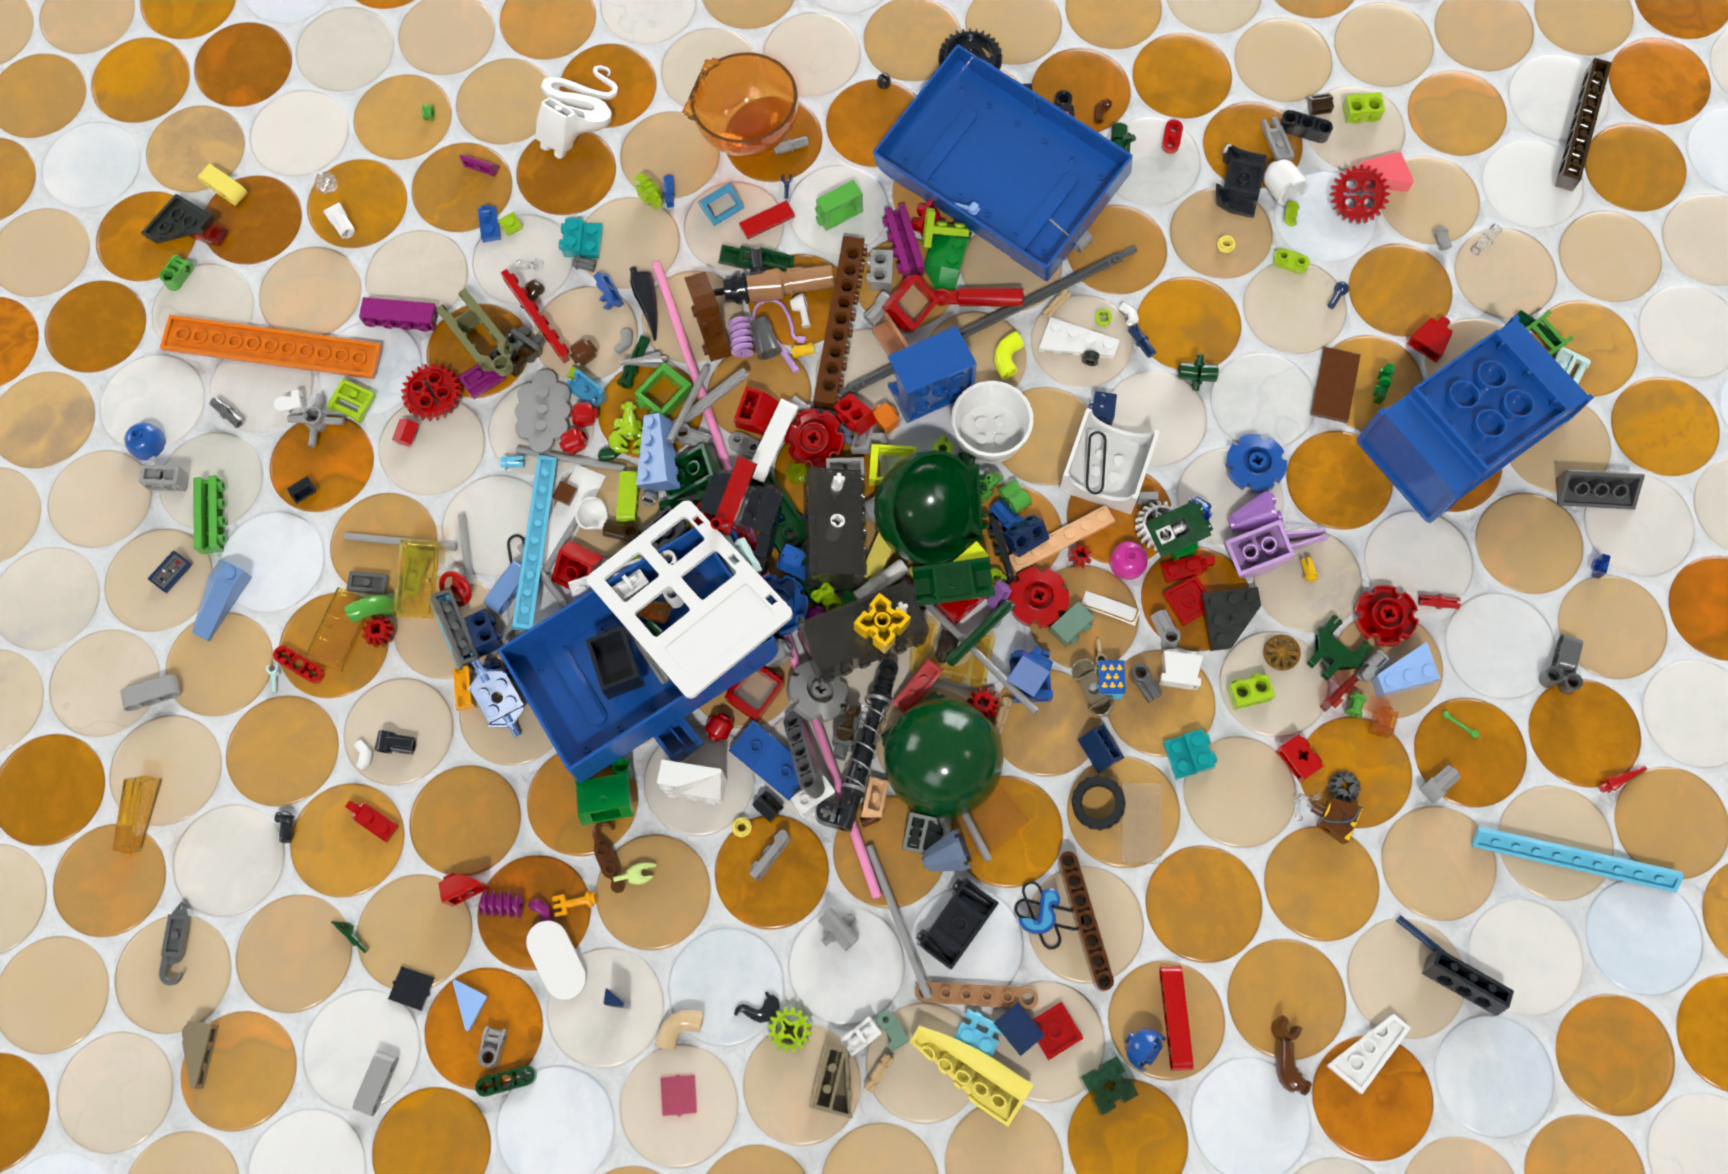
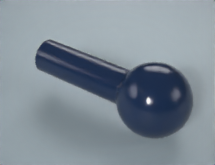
M1340 281L1334 286L1335 293L1328 303V308L1334 309L1341 296L1348 293L1349 286L1346 282Z

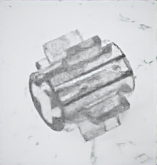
M323 172L322 175L317 174L314 184L317 185L316 188L319 192L329 194L330 191H336L338 181H335L336 177L333 174Z

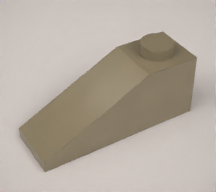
M187 1021L182 1030V1045L191 1088H204L219 1025Z

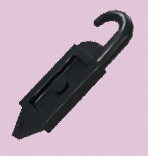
M989 513L990 528L987 529L990 540L993 539L994 555L995 557L998 556L1000 562L1003 563L1007 574V581L1011 584L1014 581V574L998 519H995L993 513Z

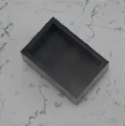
M623 625L586 640L601 691L608 700L645 686L630 637Z

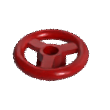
M445 572L439 579V590L443 591L450 588L452 594L462 599V601H456L457 606L467 605L472 597L469 582L458 572ZM448 577H452V584L450 587L445 588V580Z

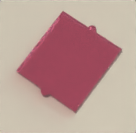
M677 1074L676 1077L660 1078L662 1116L677 1115L681 1117L682 1114L697 1113L695 1075L680 1076Z

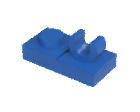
M481 205V208H478L482 242L501 240L496 206Z
M597 272L593 277L597 282L596 286L604 294L599 300L601 302L607 301L603 308L610 310L613 306L621 307L624 302L610 276Z

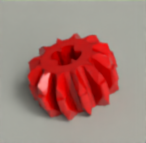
M379 615L378 618L372 616V621L365 620L367 626L361 627L364 631L362 637L366 639L368 645L373 644L375 648H378L381 644L382 647H385L386 641L392 642L390 636L396 635L392 631L395 625L391 623V619L388 617L384 618L383 615Z
M979 687L977 688V693L971 692L972 698H968L967 702L990 719V714L996 716L995 710L1000 709V705L996 704L1000 701V698L994 697L995 691L989 694L988 687L985 688L984 692ZM981 700H983L984 703H987L986 707H984L982 704L980 705Z

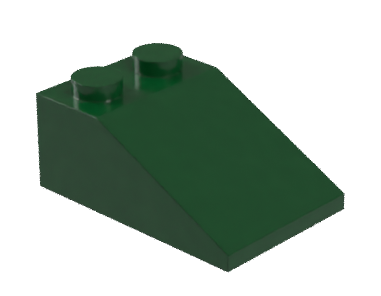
M702 443L675 458V465L678 467L677 481L680 482V489L666 490L668 500L681 499L706 490L708 485L706 477L713 475L718 470H722L715 448Z

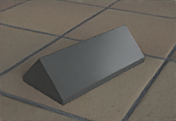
M1566 469L1556 478L1557 504L1560 506L1635 510L1645 474Z

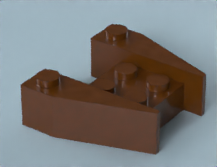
M706 272L685 277L684 279L693 302L691 310L694 318L696 317L704 341V345H702L704 355L709 356L710 362L732 356L723 329L719 305Z

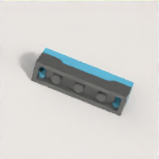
M451 589L432 594L429 602L457 669L462 670L463 666H473L472 662L479 659V656Z

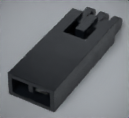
M781 505L770 535L761 532L758 535L754 556L760 563L762 569L760 573L763 575L768 572L782 511Z

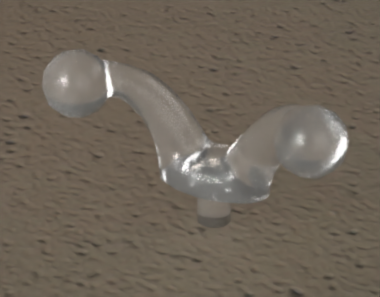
M1294 793L1293 797L1295 799L1293 804L1297 812L1295 819L1297 821L1303 819L1300 807L1301 800H1320L1322 798L1321 794L1315 793L1310 797L1302 793L1299 795Z

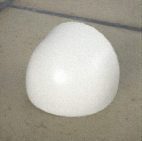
M588 497L578 504L575 518L577 524L583 529L601 530L603 529L604 522L608 520V511L601 499Z

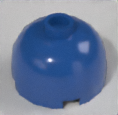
M141 422L134 424L126 431L124 437L125 447L138 460L147 461L149 460L148 458L157 457L164 450L166 444L163 432L151 423Z
M1149 1028L1140 1029L1136 1033L1131 1032L1126 1039L1128 1044L1126 1055L1130 1063L1139 1071L1145 1072L1147 1069L1144 1066L1146 1064L1151 1066L1163 1047L1160 1042L1161 1040L1165 1041V1037Z

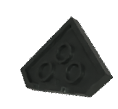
M175 194L141 234L152 242L159 244L202 233L211 225L215 217L180 195Z
M1258 587L1201 594L1210 651L1226 650L1233 647L1261 607Z

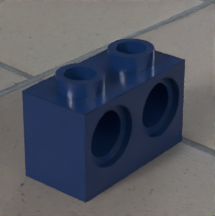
M1035 515L1027 516L1023 521L1009 527L1007 531L1002 533L1009 552L1017 557L1023 556L1050 539L1043 519Z
M484 608L464 617L473 645L481 657L498 650L502 646L500 640L503 638L499 629H495L494 625L497 622L493 614L489 615Z

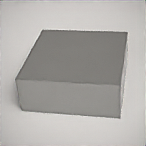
M1140 492L1136 501L1137 505H1149L1151 502L1156 505L1158 492Z

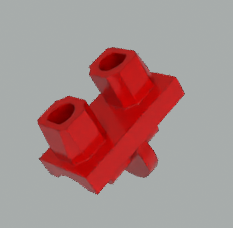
M928 200L927 204H919L917 214L921 217L920 219L914 218L911 221L913 230L919 232L921 237H923L926 207L934 208V223H937L938 220L942 221L939 217L940 212L933 205V200Z

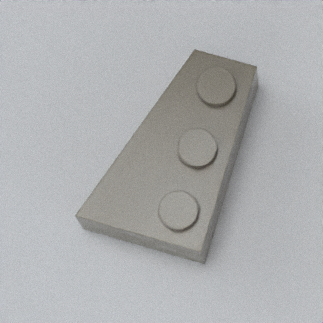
M824 1044L810 1099V1108L852 1118L848 1049Z

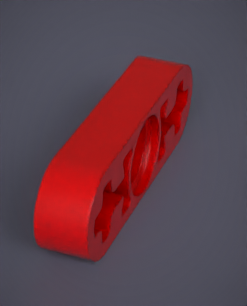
M279 646L274 650L273 658L275 661L307 681L317 684L324 679L325 673L322 668L288 647ZM280 653H285L291 659L288 661L283 657L281 658ZM303 660V667L296 670L294 668L295 662ZM309 668L313 672H316L318 676L312 677V675L306 671Z

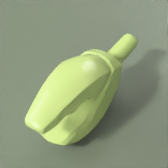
M651 862L637 863L626 870L625 875L613 877V881L627 879L628 883L644 884L650 881L653 875L642 876L641 870L656 867V864Z

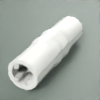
M899 559L872 577L867 583L854 591L853 594L863 606L886 588L891 587L893 583L906 575L909 570L904 562Z

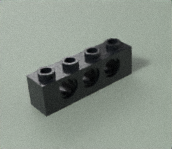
M1440 948L1436 949L1426 958L1421 973L1495 1016L1500 1015L1510 1007L1514 990Z

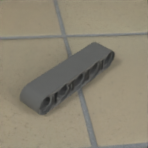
M791 712L785 716L783 724L800 787L811 798L816 799L822 796L825 786L809 727L796 712Z

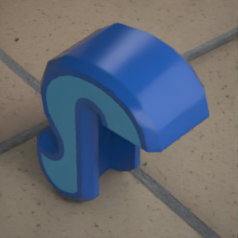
M1052 888L1044 890L1041 893L1038 920L1018 918L1021 928L1031 934H1045L1051 930L1056 922V915L1052 905L1058 906L1060 904L1059 893Z

